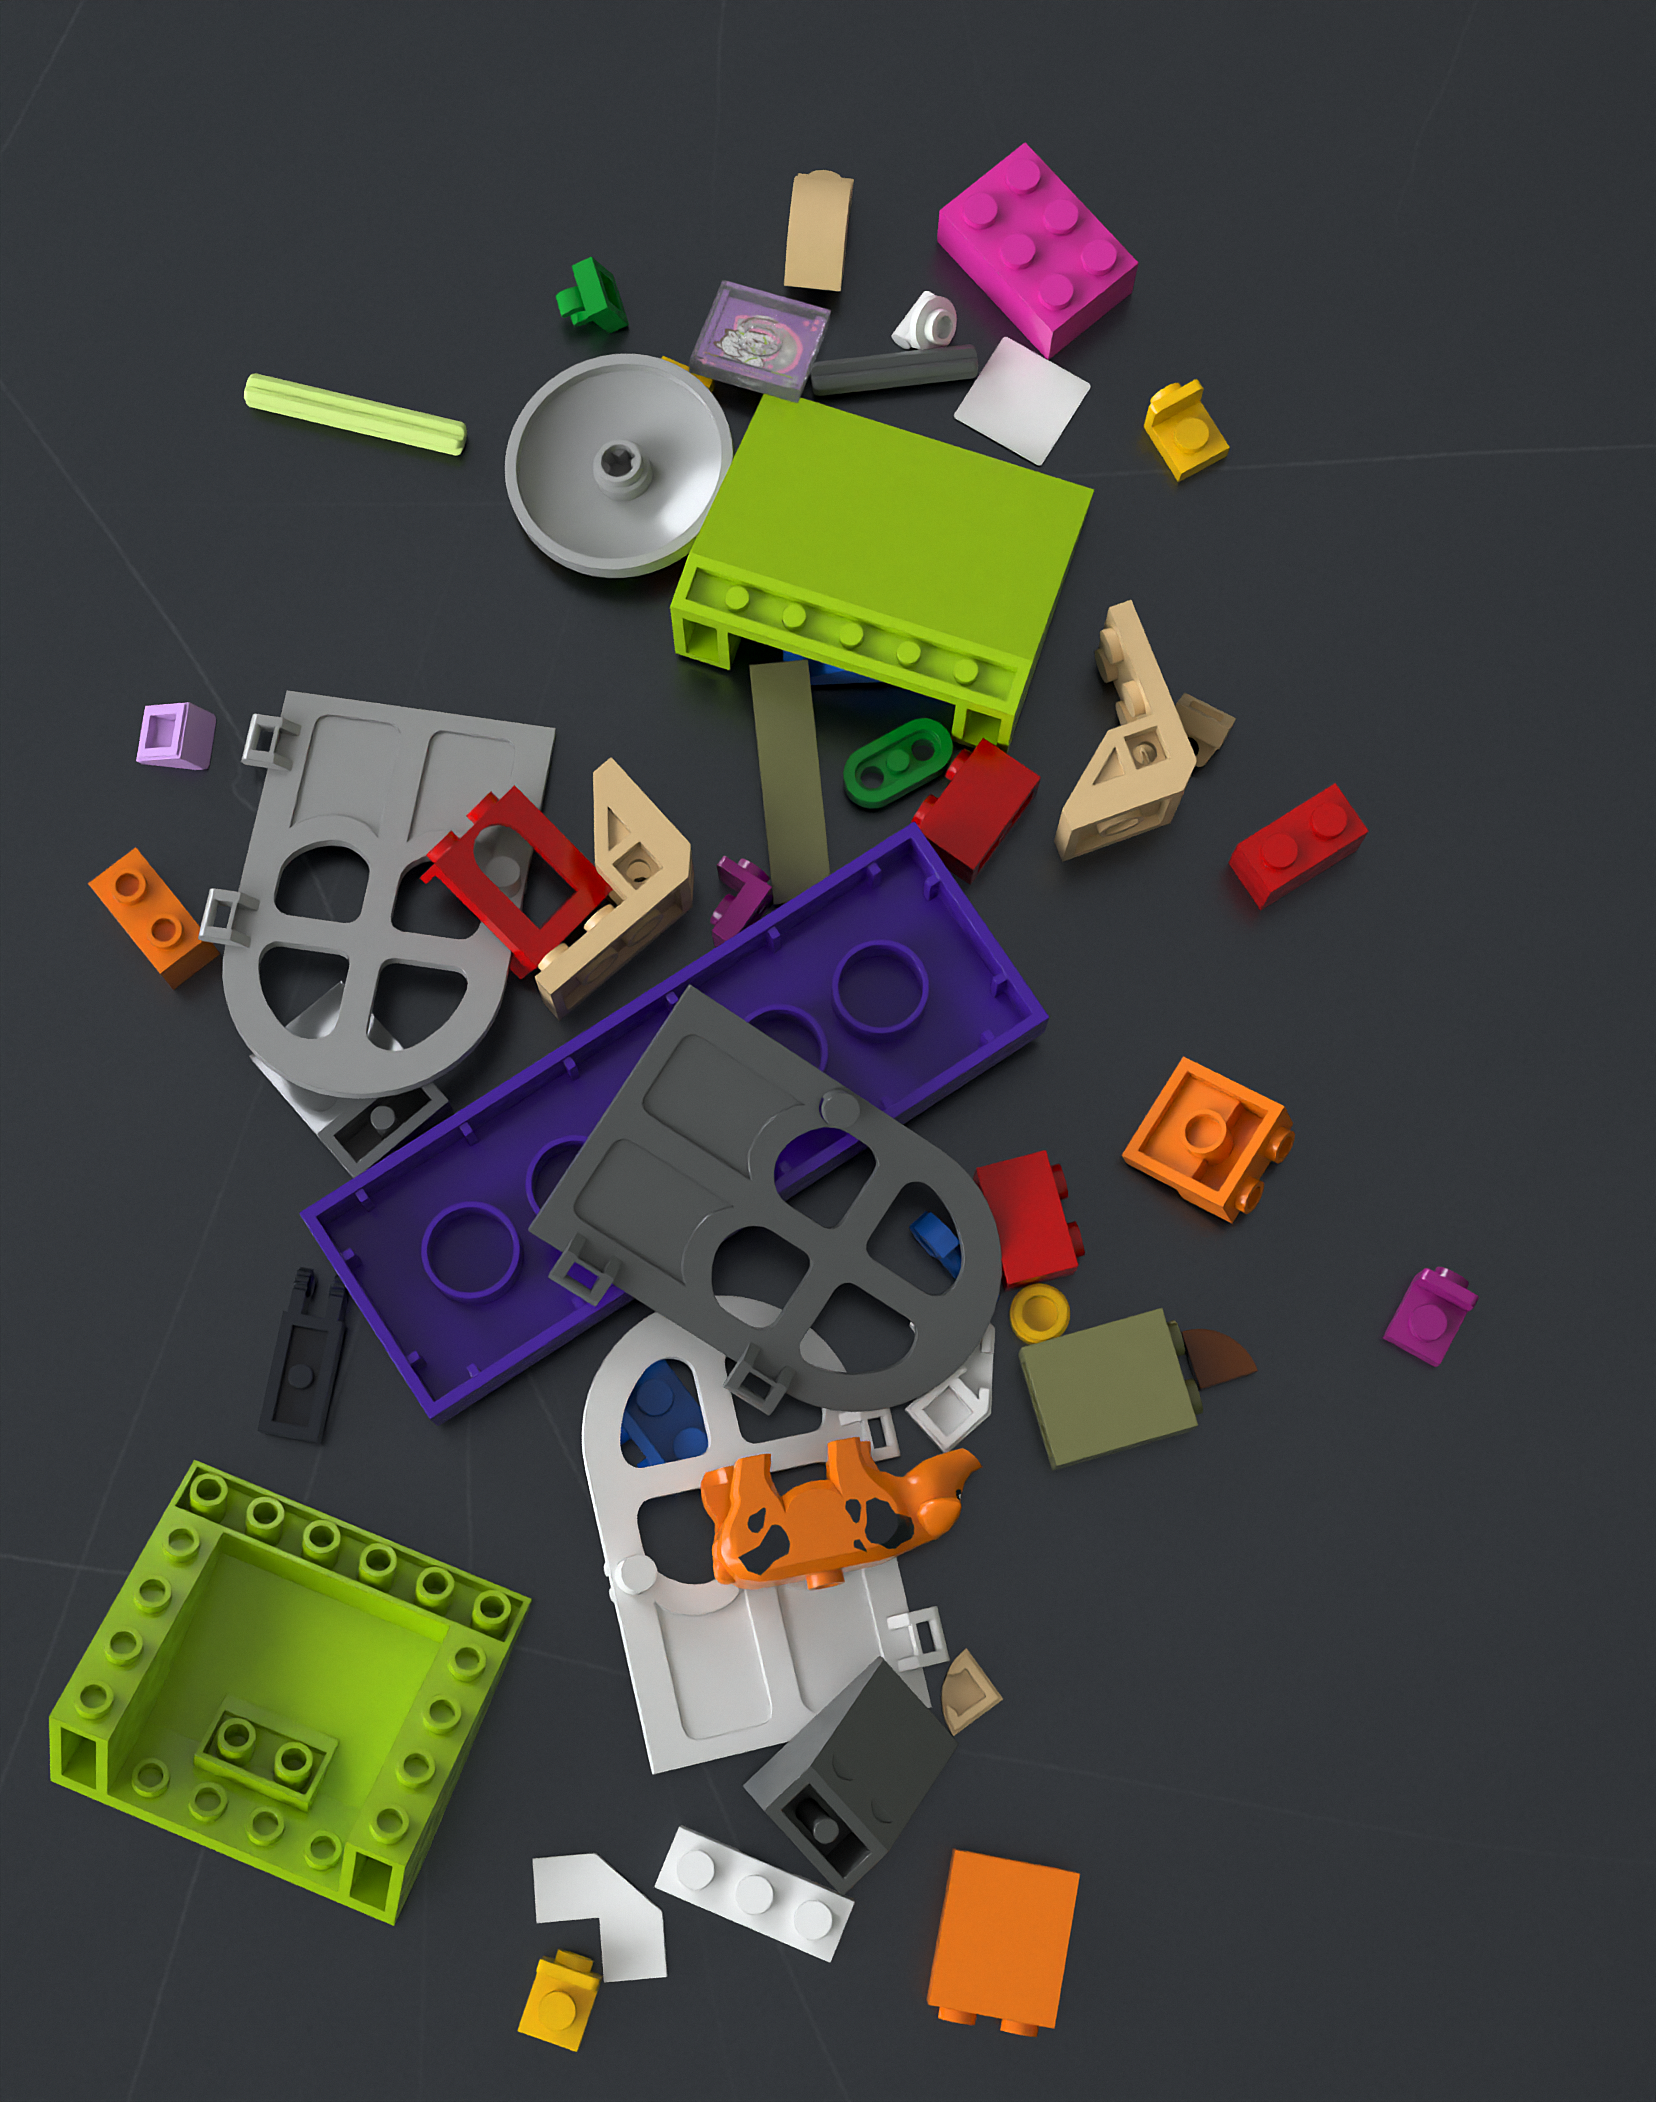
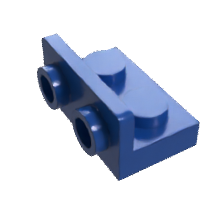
M665 1359L659 1360L645 1369L635 1384L623 1413L620 1444L623 1445L632 1438L646 1457L637 1464L638 1468L703 1455L708 1447V1437L701 1408ZM685 1492L676 1493V1494H673V1495H674V1496L676 1497V1499H677L679 1496H681V1495H682L683 1493H685Z

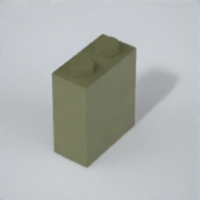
M1162 1308L1021 1348L1018 1357L1052 1471L1190 1432L1198 1426L1195 1415L1203 1413L1201 1397L1194 1379L1184 1380L1177 1358L1185 1355L1182 1335L1175 1320L1166 1322Z

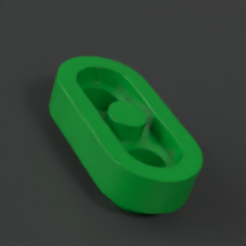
M919 718L856 750L850 755L844 766L843 785L846 794L854 803L861 807L870 809L880 808L939 777L948 768L952 757L953 743L949 732L942 724L935 720ZM924 745L929 747L934 755L929 760L920 761L913 756L912 750L917 746ZM868 773H876L881 776L883 783L877 788H868L862 783L861 779Z

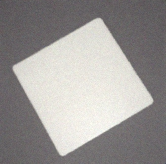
M1004 337L958 407L954 417L1040 466L1045 461L1091 386L1088 382L1008 337Z

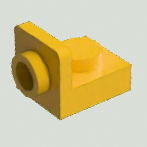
M1198 379L1182 387L1180 383H1173L1157 392L1150 400L1151 404L1148 407L1144 423L1146 432L1178 482L1225 458L1230 449L1201 402L1204 388Z
M558 1949L555 1959L545 1955L541 1957L517 2031L577 2052L603 1975L591 1972L594 1961L563 1949Z

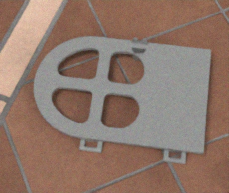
M288 690L286 691L280 717L261 714L252 715L241 762L245 765L265 767L268 770L238 892L215 888L210 889L198 939L204 942L225 944L222 979L231 1018L246 1045L268 1068L284 1079L320 1094L353 1099L379 1098L397 1095L426 1085L448 1073L474 1051L486 1036L500 1009L506 988L512 952L482 921L478 930L467 939H452L397 930L392 925V918L402 878L410 869L421 863L431 861L426 854L451 830L461 838L474 825L466 815L489 792L492 791L500 799L515 785L541 811L556 738V728ZM261 731L274 732L269 752L256 750ZM501 825L487 827L475 839L473 849L475 861L481 871L522 911L533 847L520 834L509 827ZM343 846L352 849L366 861L370 869L360 916L353 922L340 923L281 913L276 908L275 899L285 867L300 854L317 847ZM218 905L232 907L227 928L213 927ZM274 947H287L337 954L348 959L349 969L335 1028L330 1034L317 1039L301 1038L285 1029L275 1017L263 995L260 980V963L268 950ZM400 963L461 973L468 982L467 990L461 1003L450 1019L428 1038L413 1047L396 1051L381 1049L372 1044L368 1039V1028L380 974L387 965Z

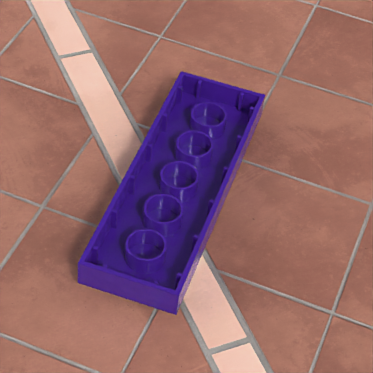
M915 821L299 1213L425 1413L434 1424L440 1426L635 1299L611 1284L595 1307L548 1278L549 1273L563 1252L529 1232L528 1228L689 984L901 1124H905L1045 1032L1050 1017ZM821 1098V1101L819 1103V1112L822 1118L823 1116L821 1113V1106L824 1101V1098ZM830 1127L810 1130L797 1136L781 1151L775 1163L774 1183L778 1194L784 1201L788 1200L868 1148V1146L849 1133ZM738 1229V1230L734 1231L733 1233H731L730 1235H728L724 1240H726L727 1238L731 1237L732 1235H734L735 1233H737V1232L740 1231L741 1229ZM576 1262L573 1263L567 1272V1275L591 1289L599 1277Z

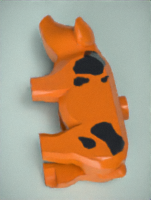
M852 1437L832 1441L827 1444V1480L804 1483L792 1488L783 1496L779 1495L770 1474L771 1453L741 1458L733 1466L705 1472L701 1481V1496L704 1508L715 1523V1536L712 1545L715 1579L723 1585L733 1584L740 1589L751 1590L807 1580L809 1591L841 1585L845 1583L843 1573L883 1564L907 1551L936 1540L949 1531L957 1522L961 1512V1496L965 1481L973 1472L982 1468V1465L972 1453L961 1448L924 1460L907 1472L904 1477H896L878 1469L870 1453V1441L860 1442V1437Z

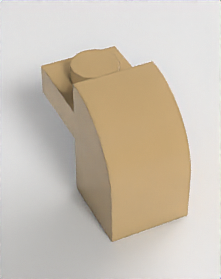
M817 170L809 174L798 173V176H795L789 216L784 286L841 291L854 179L841 178L839 174L827 170Z

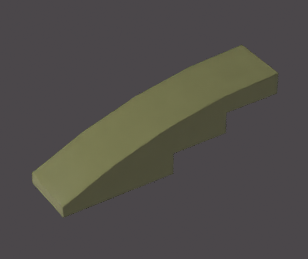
M808 659L749 665L774 904L787 903L830 875Z

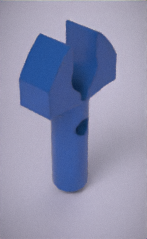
M925 1211L908 1228L930 1256L937 1258L956 1279L962 1260L961 1249L958 1246L960 1242L940 1219L932 1212L928 1214Z

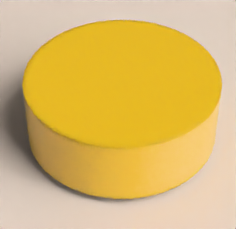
M1038 1283L1023 1288L1014 1297L1009 1309V1322L1013 1332L1020 1340L1030 1345L1062 1336L1070 1321V1307L1067 1299L1057 1288L1048 1284Z

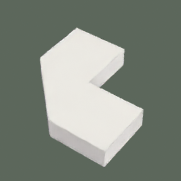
M911 1322L909 1326L915 1332L914 1325ZM989 1323L978 1346L954 1374L939 1386L918 1397L905 1408V1412L942 1453L950 1452L991 1415L995 1328L991 1323Z
M597 1853L532 1859L537 1923L599 1918L604 1982L668 1976L663 1911L621 1876Z

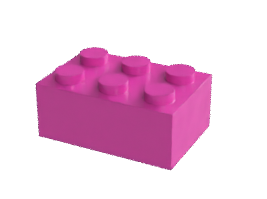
M1026 142L939 211L937 242L1047 360L1051 359L1133 291L1139 262Z

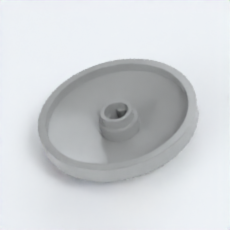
M605 355L583 361L562 371L541 387L528 401L520 413L508 441L505 456V482L512 508L522 527L531 540L550 558L567 568L591 576L605 578L634 577L665 568L689 554L736 454L735 445L725 414L710 390L690 372L674 363L648 355Z

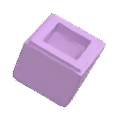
M190 702L145 706L136 761L146 765L192 770L208 769L216 726L215 715Z

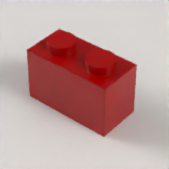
M982 738L973 752L964 748L957 755L945 775L951 781L939 798L930 794L912 819V822H916L947 869L970 885L1037 795L1041 780L1039 775L985 738Z
M1334 783L1238 843L1228 863L1259 909L1263 910L1357 851L1369 830L1337 784Z
M1044 1150L976 1168L973 1180L989 1204L1000 1238L1002 1254L1001 1282L1004 1293L1032 1284L1074 1275L1078 1268L1077 1258L1085 1256V1251L1076 1221L1066 1223L1060 1200L1067 1199L1069 1196L1061 1165L1058 1163L1050 1166L1047 1151Z

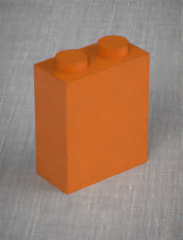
M953 1848L927 1994L928 2004L940 2007L939 2019L975 2025L977 2014L1002 2019L1000 2030L1029 2037H1038L1039 2026L1055 2029L1080 1873Z

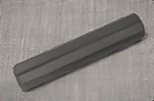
M971 344L818 361L812 363L810 367L811 387L814 395L824 396L971 379L977 376L978 358L975 347Z

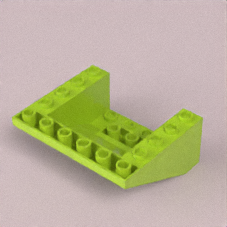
M764 392L689 552L670 605L675 653L731 670L742 637L954 704L956 707L951 734L953 742L976 748L982 738H985L1005 753H1008L1093 498L1094 489L801 397L794 401Z
M194 1460L49 1716L50 1779L56 1784L394 1926L424 1863L527 1617L532 1599Z

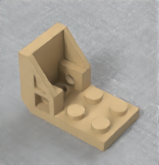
M1132 600L1109 607L1104 628L1100 631L1099 649L1094 652L1102 679L1105 683L1113 681L1121 701L1116 702V711L1121 726L1107 731L1063 807L1054 838V843L1062 862L1171 823L1197 762Z
M612 757L593 772L595 866L597 872L613 888L605 897L611 904L601 908L587 921L584 926L587 933L573 945L568 947L566 943H562L550 951L539 963L538 968L541 972L535 976L543 1003L559 1021L691 909L693 905L694 867L691 844Z

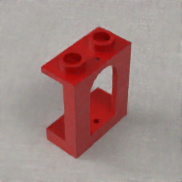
M514 785L500 799L492 791L489 792L466 815L474 825L461 838L451 830L426 854L434 864L420 879L427 884L436 875L513 953L510 969L522 979L537 968L542 959L557 947L603 901L613 888L597 872L596 867ZM501 825L516 831L575 890L539 928L477 865L473 852L474 843L478 834L485 828Z

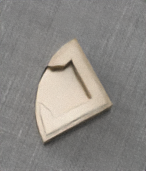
M967 1648L950 1665L941 1689L942 1714L952 1736H955L1003 1700Z

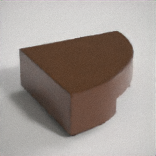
M1208 1329L1181 1331L1185 1354L1198 1391L1239 1379L1258 1371L1249 1353L1231 1337Z

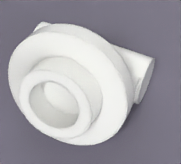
M924 291L891 337L896 344L904 349L913 347L918 350L947 347L956 331L957 317L955 308L947 298Z

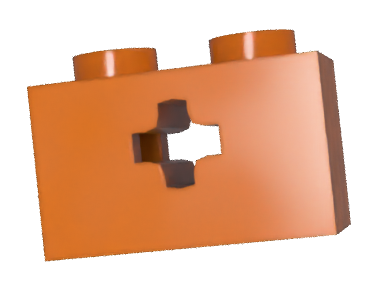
M136 847L88 883L173 990L220 955V952L213 943L198 939L200 926Z

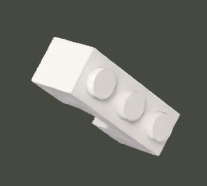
M683 1825L678 1828L654 1886L657 1889L827 1962L832 1960L855 1902L854 1898L847 1895L841 1896L839 1892L800 1875H795L739 1851L737 1848Z

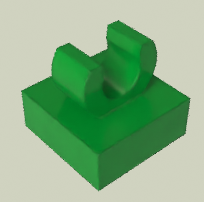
M593 257L572 265L578 286L565 289L555 296L561 316L563 318L571 316L575 327L593 321L609 334L628 326L629 322L614 275Z

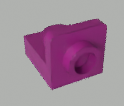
M723 856L717 864L719 880L737 891L738 894L736 897L730 893L727 894L719 903L710 919V923L715 926L712 929L715 947H718L762 919L773 904L772 887L767 884L770 880L769 876L758 866L746 859H740L737 864L728 857Z
M1436 1267L1435 1271L1424 1268L1415 1275L1382 1338L1437 1367L1441 1364L1467 1312L1475 1307L1479 1296L1467 1290L1469 1282L1459 1274L1444 1267Z

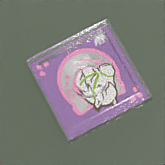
M722 280L690 357L689 372L799 403L812 365L828 328L831 310Z

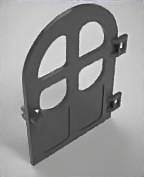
M690 984L528 1228L529 1232L563 1252L549 1273L548 1278L595 1307L611 1284L617 1286L736 1361L737 1363L725 1380L723 1387L768 1416L774 1411L785 1393L817 1407L847 1412L886 1409L907 1403L926 1394L954 1374L978 1346L995 1311L1002 1277L1000 1238L989 1204L971 1176L954 1159ZM821 1098H824V1101L821 1106V1113L823 1118L821 1117L819 1112V1103L821 1101ZM822 1127L837 1128L849 1133L866 1144L872 1150L876 1160L875 1169L842 1220L833 1227L822 1226L781 1199L774 1183L775 1163L786 1145L797 1136ZM910 1182H921L928 1185L942 1200L956 1227L962 1255L961 1268L955 1282L942 1293L928 1294L871 1258L866 1250L869 1237L900 1190ZM748 1226H761L773 1231L807 1253L810 1259L808 1272L777 1319L771 1325L763 1328L748 1325L722 1308L714 1295L712 1287V1264L719 1245L734 1231ZM574 1262L599 1276L591 1289L567 1275ZM843 1283H852L911 1320L915 1329L912 1347L900 1361L887 1367L863 1372H839L814 1366L803 1359L800 1353V1343L834 1290ZM749 1372L772 1385L764 1398L741 1384Z

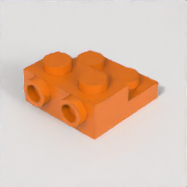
M1183 1056L1129 1142L1122 1157L1128 1165L1177 1189L1183 1199L1233 1223L1240 1211L1249 1214L1255 1209L1264 1191V1182L1259 1179L1270 1161L1279 1164L1287 1157L1293 1146L1295 1133L1290 1130L1293 1122L1285 1106Z

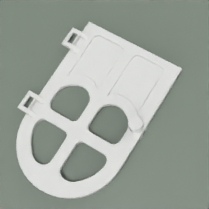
M715 1296L722 1308L753 1327L763 1328L771 1325L782 1311V1309L750 1298ZM658 1312L644 1318L630 1329L614 1345L603 1360L590 1387L582 1423L583 1459L605 1557L604 1572L606 1577L609 1576L611 1589H609L611 1601L615 1603L652 1775L789 1742L878 1656L885 1659L927 1708L932 1707L922 1667L950 1661L937 1606L909 1612L896 1557L877 1566L843 1573L845 1583L841 1585L809 1591L807 1580L753 1590L740 1589L733 1584L723 1585L718 1583L716 1579L697 1585L680 1583L659 1573L654 1561L650 1557L645 1556L637 1524V1514L642 1503L653 1498L700 1489L705 1472L733 1466L738 1459L771 1453L770 1473L816 1463L826 1465L828 1461L827 1444L832 1441L852 1437H860V1442H871L870 1453L874 1462L901 1456L890 1408L864 1412L836 1411L822 1408V1422L820 1427L814 1432L757 1444L747 1442L739 1430L731 1392L723 1387L727 1379L725 1369L726 1355ZM809 1328L800 1343V1353L803 1359L820 1368L846 1372L839 1358L828 1344L814 1330ZM663 1359L680 1360L690 1367L694 1376L708 1437L707 1450L703 1455L645 1468H635L624 1459L620 1447L621 1423L628 1398L638 1379L651 1364ZM880 1418L886 1447L874 1449L868 1420ZM928 1621L935 1651L923 1654L916 1624Z

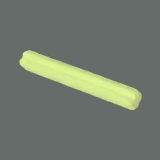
M257 373L249 376L244 391L246 404L252 408L455 456L462 453L467 439L466 425L460 421Z

